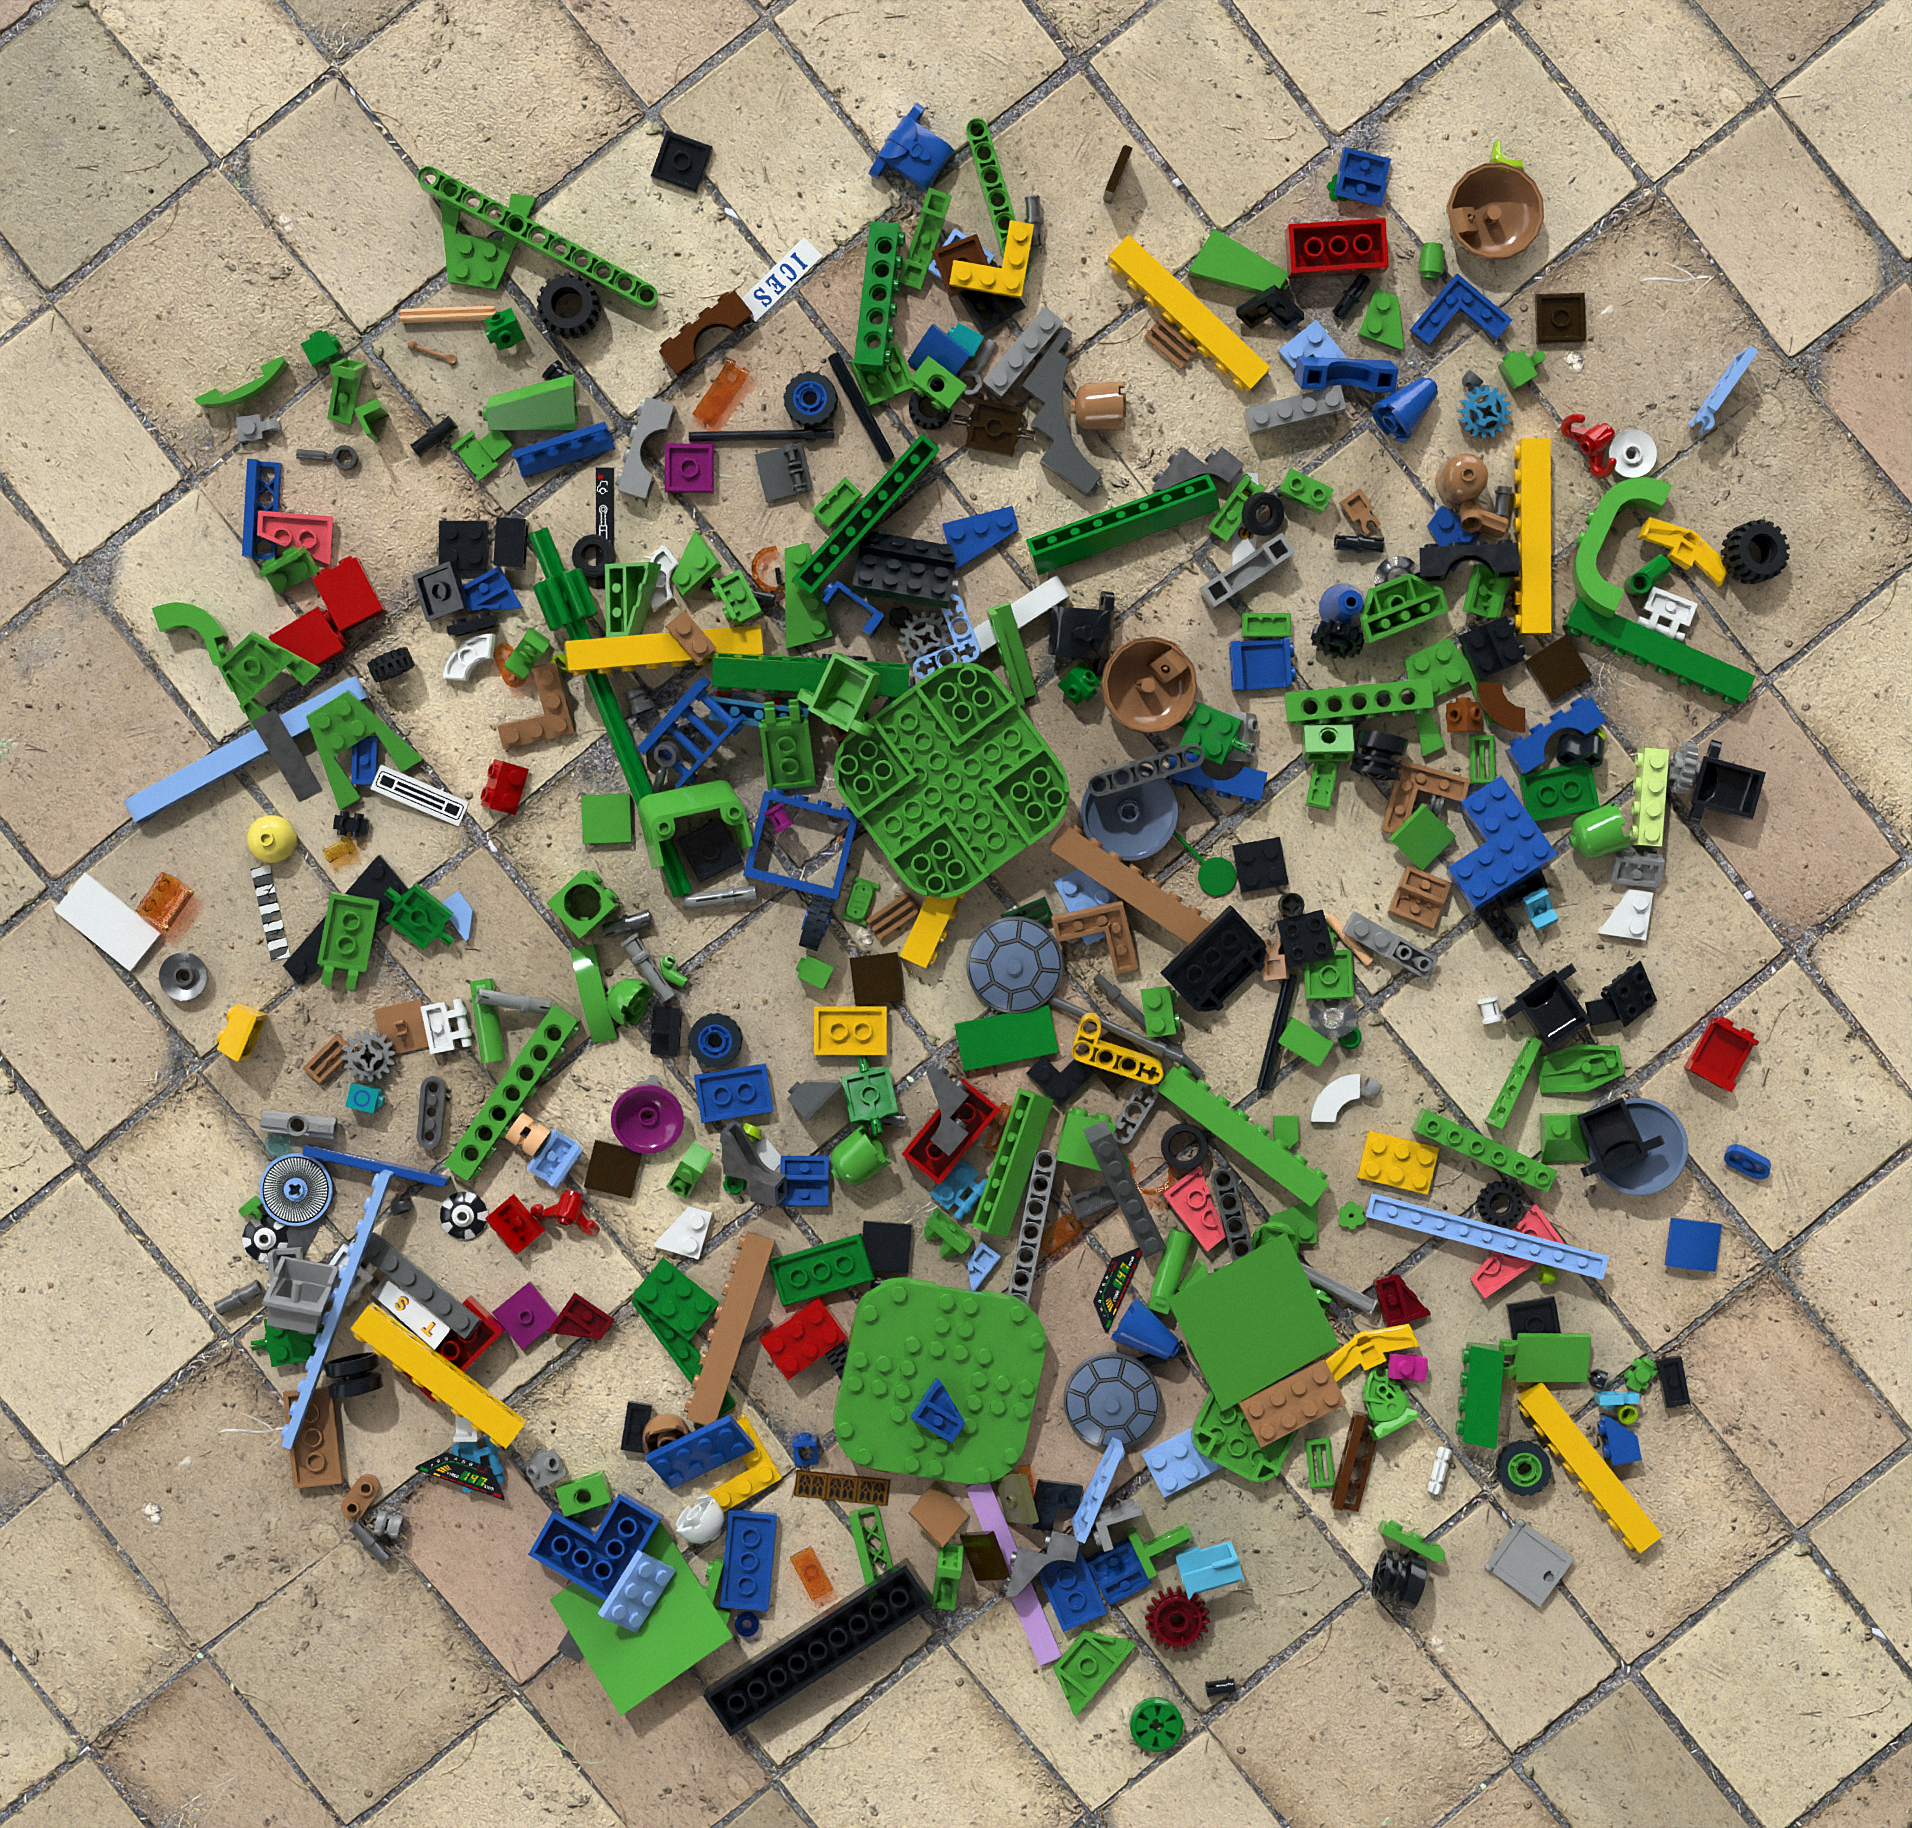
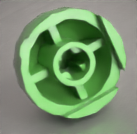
M626 978L616 985H612L607 992V1009L610 1016L626 1028H629L628 1024L636 1025L649 1008V1005H645L648 997L652 999L653 988L649 984L634 978Z

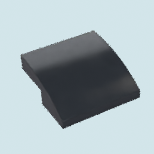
M969 290L957 295L981 335L1026 307L1020 298Z

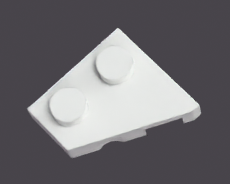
M1627 889L1621 897V901L1611 911L1604 925L1599 928L1598 933L1646 941L1653 893Z
M689 1205L655 1242L654 1247L699 1260L713 1212Z

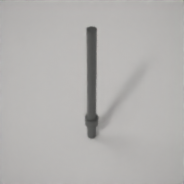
M1098 973L1092 980L1106 992L1105 995L1111 1001L1115 1000L1146 1030L1144 1014L1121 994V989L1115 984L1112 985ZM1166 1035L1154 1037L1157 1041L1167 1044L1168 1048L1183 1054L1184 1057L1181 1063L1197 1079L1204 1073Z
M1054 995L1048 1001V1004L1079 1018L1086 1013H1091ZM1100 1017L1101 1028L1153 1051V1054L1162 1058L1164 1056L1177 1063H1181L1184 1055L1168 1048L1167 1044L1160 1041H1152Z

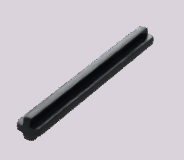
M838 352L831 354L828 357V361L882 461L885 463L892 460L894 454L841 355Z
M1289 974L1290 979H1283L1257 1082V1088L1260 1090L1269 1091L1281 1046L1278 1040L1285 1030L1297 981V976Z

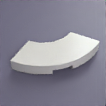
M665 544L655 552L650 562L662 564L650 604L654 612H657L674 599L670 590V578L679 563Z
M480 634L466 640L448 659L443 679L468 681L472 670L477 664L484 660L493 659L496 635Z
M1360 1074L1345 1075L1327 1085L1319 1093L1313 1104L1310 1121L1335 1122L1337 1112L1343 1104L1360 1098Z

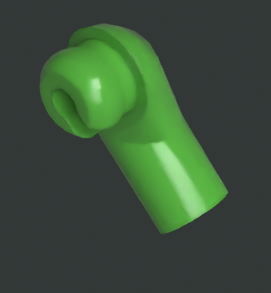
M670 954L665 955L660 961L663 977L665 980L683 988L688 978L677 972L675 957Z

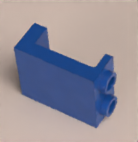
M1289 637L1272 640L1229 642L1232 691L1291 687L1292 682L1296 681L1295 667H1291L1290 657H1294V644L1289 643Z

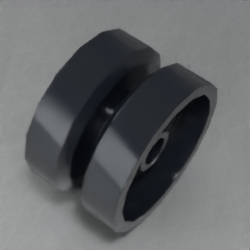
M366 1352L325 1362L326 1376L339 1378L328 1385L330 1398L352 1397L382 1388L384 1386L382 1374L368 1372L380 1365L378 1355L375 1352Z

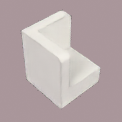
M456 1415V1434L453 1436V1442H477L481 1438V1433L471 1427V1422L464 1416L460 1418Z

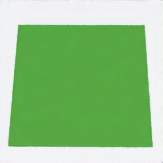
M1286 1232L1167 1298L1221 1411L1228 1409L1339 1346Z
M660 1523L644 1553L670 1565L676 1571L637 1633L602 1618L598 1612L605 1603V1600L575 1582L550 1599L620 1716L733 1637L662 1523Z

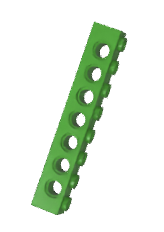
M554 1004L447 1158L443 1164L466 1181H469L472 1177L476 1179L484 1168L481 1165L484 1159L492 1157L498 1148L495 1143L500 1137L504 1139L511 1126L508 1124L513 1117L517 1119L525 1109V1106L522 1104L526 1098L531 1099L539 1089L536 1085L541 1077L545 1079L553 1067L550 1066V1063L555 1057L557 1059L561 1057L567 1048L564 1046V1043L568 1037L573 1039L579 1031L580 1027L577 1024L580 1019L558 1004ZM552 1027L560 1029L561 1038L559 1040H553L550 1037L549 1031ZM538 1047H543L547 1050L548 1055L545 1060H540L536 1057V1049ZM524 1067H530L533 1070L534 1076L531 1080H526L522 1076ZM510 1087H516L520 1091L518 1100H513L509 1097L508 1091ZM497 1107L505 1109L506 1117L504 1120L496 1118L494 1112ZM483 1127L491 1129L492 1138L490 1140H486L481 1136V1129ZM469 1147H474L478 1150L479 1156L476 1160L468 1157L467 1150Z

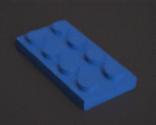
M729 1414L646 1454V1462L669 1488L673 1489L755 1450L753 1440Z
M729 1509L720 1607L768 1611L777 1513Z

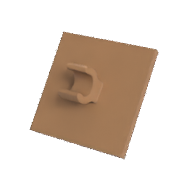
M421 999L374 1010L380 1037L383 1034H387L385 1041L393 1042L389 1050H395V1054L429 1046L421 1007L423 1006Z
M937 1481L932 1483L908 1512L941 1548L969 1516Z

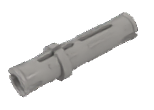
M756 885L738 888L729 886L728 889L683 895L685 910L728 903L732 906L736 905V902L758 899ZM743 894V895H739V896H731V897H725V898L723 897V896H727V895ZM718 897L717 899L698 901V899Z
M478 988L476 993L480 996L476 995L475 997L476 1003L517 1009L521 1013L529 1011L547 1015L549 1010L546 1007L550 1008V1000L531 998L528 994L520 996Z

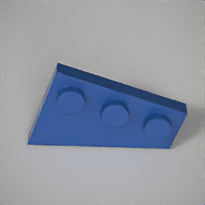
M1013 506L942 524L946 542L953 547V553L956 557L955 571L1018 531Z

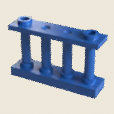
M706 676L700 678L692 685L637 747L643 755L650 750L654 753L655 748L663 742L661 740L663 736L671 734L697 760L689 770L679 760L671 766L682 776L675 785L678 789L685 784L690 786L697 779L698 775L696 772L731 734L735 736L744 727L742 722L747 717L743 713L734 720L708 695L707 687L712 682ZM696 700L698 702L702 701L728 727L720 736L693 712L694 708L691 705ZM680 717L689 720L712 743L705 753L677 728L679 725L676 722ZM666 748L662 749V755L668 760L672 759V754Z

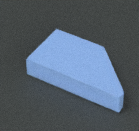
M457 891L442 903L454 912L449 920L464 940L467 941L470 939L474 909L462 893Z
M982 1241L967 1260L972 1291H976L1001 1258V1255Z

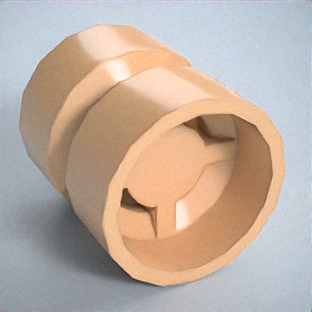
M522 1112L506 1134L505 1139L514 1145L521 1144L522 1150L534 1157L551 1131L541 1124L535 1125L534 1119ZM527 1128V1129H529L531 1132L529 1133V1135H528L527 1138L525 1139V1138L522 1137L521 1135L523 1134V1132H524L525 1129Z

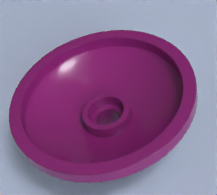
M638 1085L626 1090L614 1103L611 1113V1126L616 1138L625 1147L638 1153L653 1154L668 1149L678 1140L684 1126V1113L678 1099L668 1090L656 1085ZM650 1110L653 1114L646 1115L644 1112Z

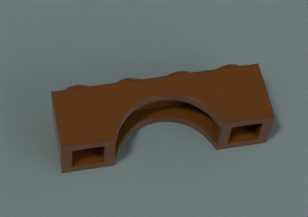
M735 290L731 293L725 292L717 299L718 304L713 308H705L699 313L698 320L693 324L691 322L686 323L679 330L680 334L674 339L669 337L660 345L659 353L678 378L697 364L695 348L698 339L704 332L717 327L737 332L754 318L752 311Z

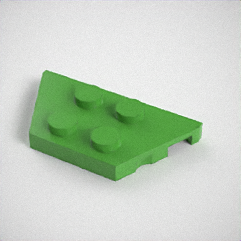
M1085 1629L1079 1634L1062 1657L1053 1665L1073 1715L1077 1716L1136 1646L1135 1642Z

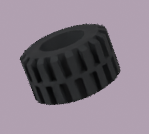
M564 273V276H560V274L554 275L555 279L552 281L550 278L545 281L547 285L545 287L541 286L539 290L541 294L540 296L537 295V310L545 326L557 336L561 335L565 339H568L570 336L576 339L579 338L578 335L580 334L585 336L588 334V329H594L595 321H599V311H601L599 297L589 281L585 278L582 279L580 275L574 274L572 276L570 273ZM565 294L579 295L583 305L581 311L575 317L567 319L561 318L556 314L555 306L560 297Z
M1759 519L1733 528V531L1728 532L1726 535L1727 539L1722 542V546L1725 548L1721 550V555L1724 556V560L1721 561L1723 565L1728 566L1726 572L1728 574L1732 573L1734 580L1741 579V583H1750L1751 585L1774 578V576L1781 573V570L1787 565L1785 560L1789 559L1790 554L1787 553V550L1790 549V546L1785 543L1787 537L1785 534L1782 535L1780 533L1782 529L1779 526L1773 527V522H1765V520ZM1750 541L1755 542L1761 550L1760 564L1756 563L1750 556Z

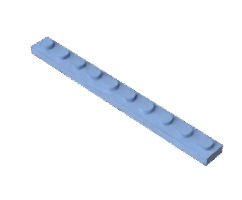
M1373 1193L1370 1195L1365 1217L1602 1280L1604 1279L1609 1259L1607 1255Z

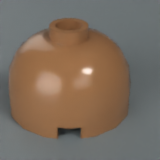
M660 1414L648 1421L643 1430L644 1452L648 1454L690 1434L688 1425L681 1417L674 1414Z

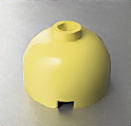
M266 815L258 818L250 826L247 832V845L250 852L257 859L265 863H279L293 854L297 845V833L287 819L277 815Z

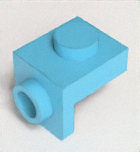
M1545 888L1531 892L1523 897L1526 914L1536 930L1540 931L1559 921L1558 916L1552 909L1549 893Z

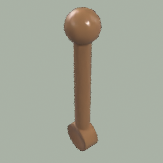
M415 341L408 343L410 350L417 349L445 359L451 365L457 362V358L453 354L445 355L417 345Z

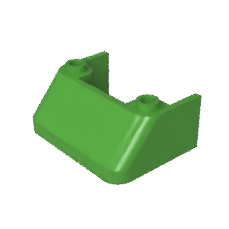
M716 780L647 795L639 801L638 813L651 869L664 866L659 842L668 840L674 835L675 824L673 818L719 809L722 820L728 825H734L739 850L753 846L745 809L730 783L725 780Z

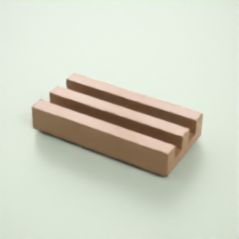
M1162 318L1144 336L1146 340L1179 369L1184 366L1197 350ZM1162 327L1168 334H1170L1189 352L1185 353L1178 345H1176L1158 328ZM1155 333L1183 359L1180 361L1152 335Z
M904 893L866 919V921L880 940L918 914L919 911L909 896ZM905 899L907 904L878 924H874L873 921ZM909 907L912 909L911 913L882 933L879 931L880 927Z
M339 1033L336 1034L303 1069L321 1085L346 1060L340 1057L321 1077L318 1074L343 1050V1046L349 1045V1043ZM338 1041L340 1045L313 1071L311 1067Z

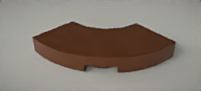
M1476 683L1477 697L1484 712L1500 727L1513 732L1525 733V708L1515 706L1508 701L1503 693L1502 683Z

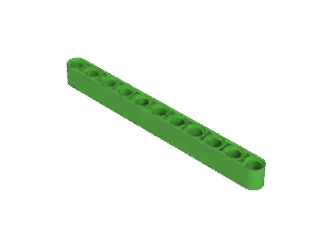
M425 166L419 170L417 175L418 182L422 190L641 309L651 310L656 307L658 294L656 288L651 284L434 167ZM428 175L436 177L435 182L431 185L423 183L424 178ZM456 187L458 192L455 196L449 197L445 195L446 189ZM475 198L480 201L476 208H469L467 206V202L470 199ZM491 211H500L502 213L501 217L498 220H491L488 217ZM514 222H520L524 225L523 229L519 232L512 231L510 227ZM536 234H543L545 236V240L540 244L534 243L532 238ZM559 245H563L567 248V251L564 255L559 256L554 253V249ZM580 257H585L589 260L585 267H578L575 262ZM600 269H608L610 276L606 279H601L597 276V273ZM623 280H628L632 283V287L627 291L619 288V284ZM644 292H650L654 298L650 302H643L640 296Z

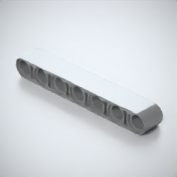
M1049 1149L1038 1150L1032 1164L1007 1289L1008 1295L1020 1297L1027 1304L1029 1302L1056 1167L1055 1155ZM1048 1154L1051 1156L1052 1161L1049 1166L1043 1167L1038 1163L1041 1155ZM1038 1178H1043L1047 1181V1186L1043 1190H1037L1034 1188V1181ZM1033 1202L1042 1204V1210L1037 1214L1029 1211V1206ZM1027 1226H1035L1038 1229L1034 1237L1029 1238L1024 1235V1230ZM1028 1249L1033 1252V1256L1029 1261H1023L1019 1258L1022 1250ZM1019 1273H1024L1028 1276L1027 1282L1023 1285L1015 1282V1276Z

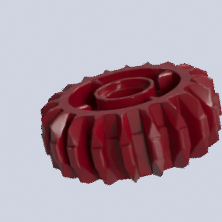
M1168 1586V1594L1164 1595L1163 1591L1159 1590L1160 1599L1152 1597L1151 1601L1155 1606L1147 1605L1146 1609L1150 1613L1144 1615L1145 1620L1150 1621L1145 1625L1146 1630H1152L1149 1633L1150 1638L1157 1637L1155 1641L1157 1646L1164 1642V1650H1168L1173 1645L1174 1652H1178L1179 1646H1182L1183 1650L1187 1651L1186 1644L1189 1643L1195 1648L1197 1645L1194 1639L1203 1641L1204 1638L1200 1632H1208V1628L1203 1624L1210 1623V1619L1205 1616L1209 1614L1208 1608H1202L1206 1604L1204 1599L1198 1600L1199 1594L1194 1593L1189 1600L1186 1591L1184 1590V1593H1182L1181 1586L1176 1587V1592H1172L1171 1587ZM1175 1614L1184 1616L1182 1622L1178 1624L1172 1623L1171 1618Z

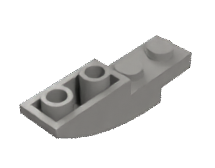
M1355 911L1352 912L1342 930V933L1358 941V943L1426 980L1438 961V958Z

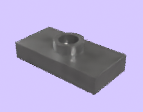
M1108 1181L1067 1198L1076 1221L1118 1203Z

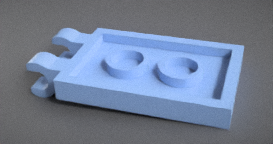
M1749 346L1737 354L1697 411L1696 416L1688 422V427L1700 423L1701 429L1698 434L1701 435L1714 426V413L1721 406L1758 353L1755 348Z

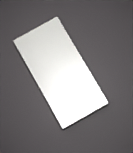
M84 873L54 910L129 971H133L162 935L158 929L88 873Z

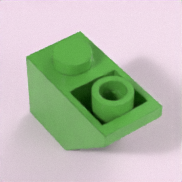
M693 1141L666 1187L675 1194L687 1199L714 1153Z

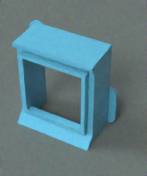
M1231 1541L1204 1549L1195 1546L1175 1553L1180 1576L1189 1600L1194 1593L1198 1594L1233 1584L1240 1579L1242 1582H1245L1239 1559Z

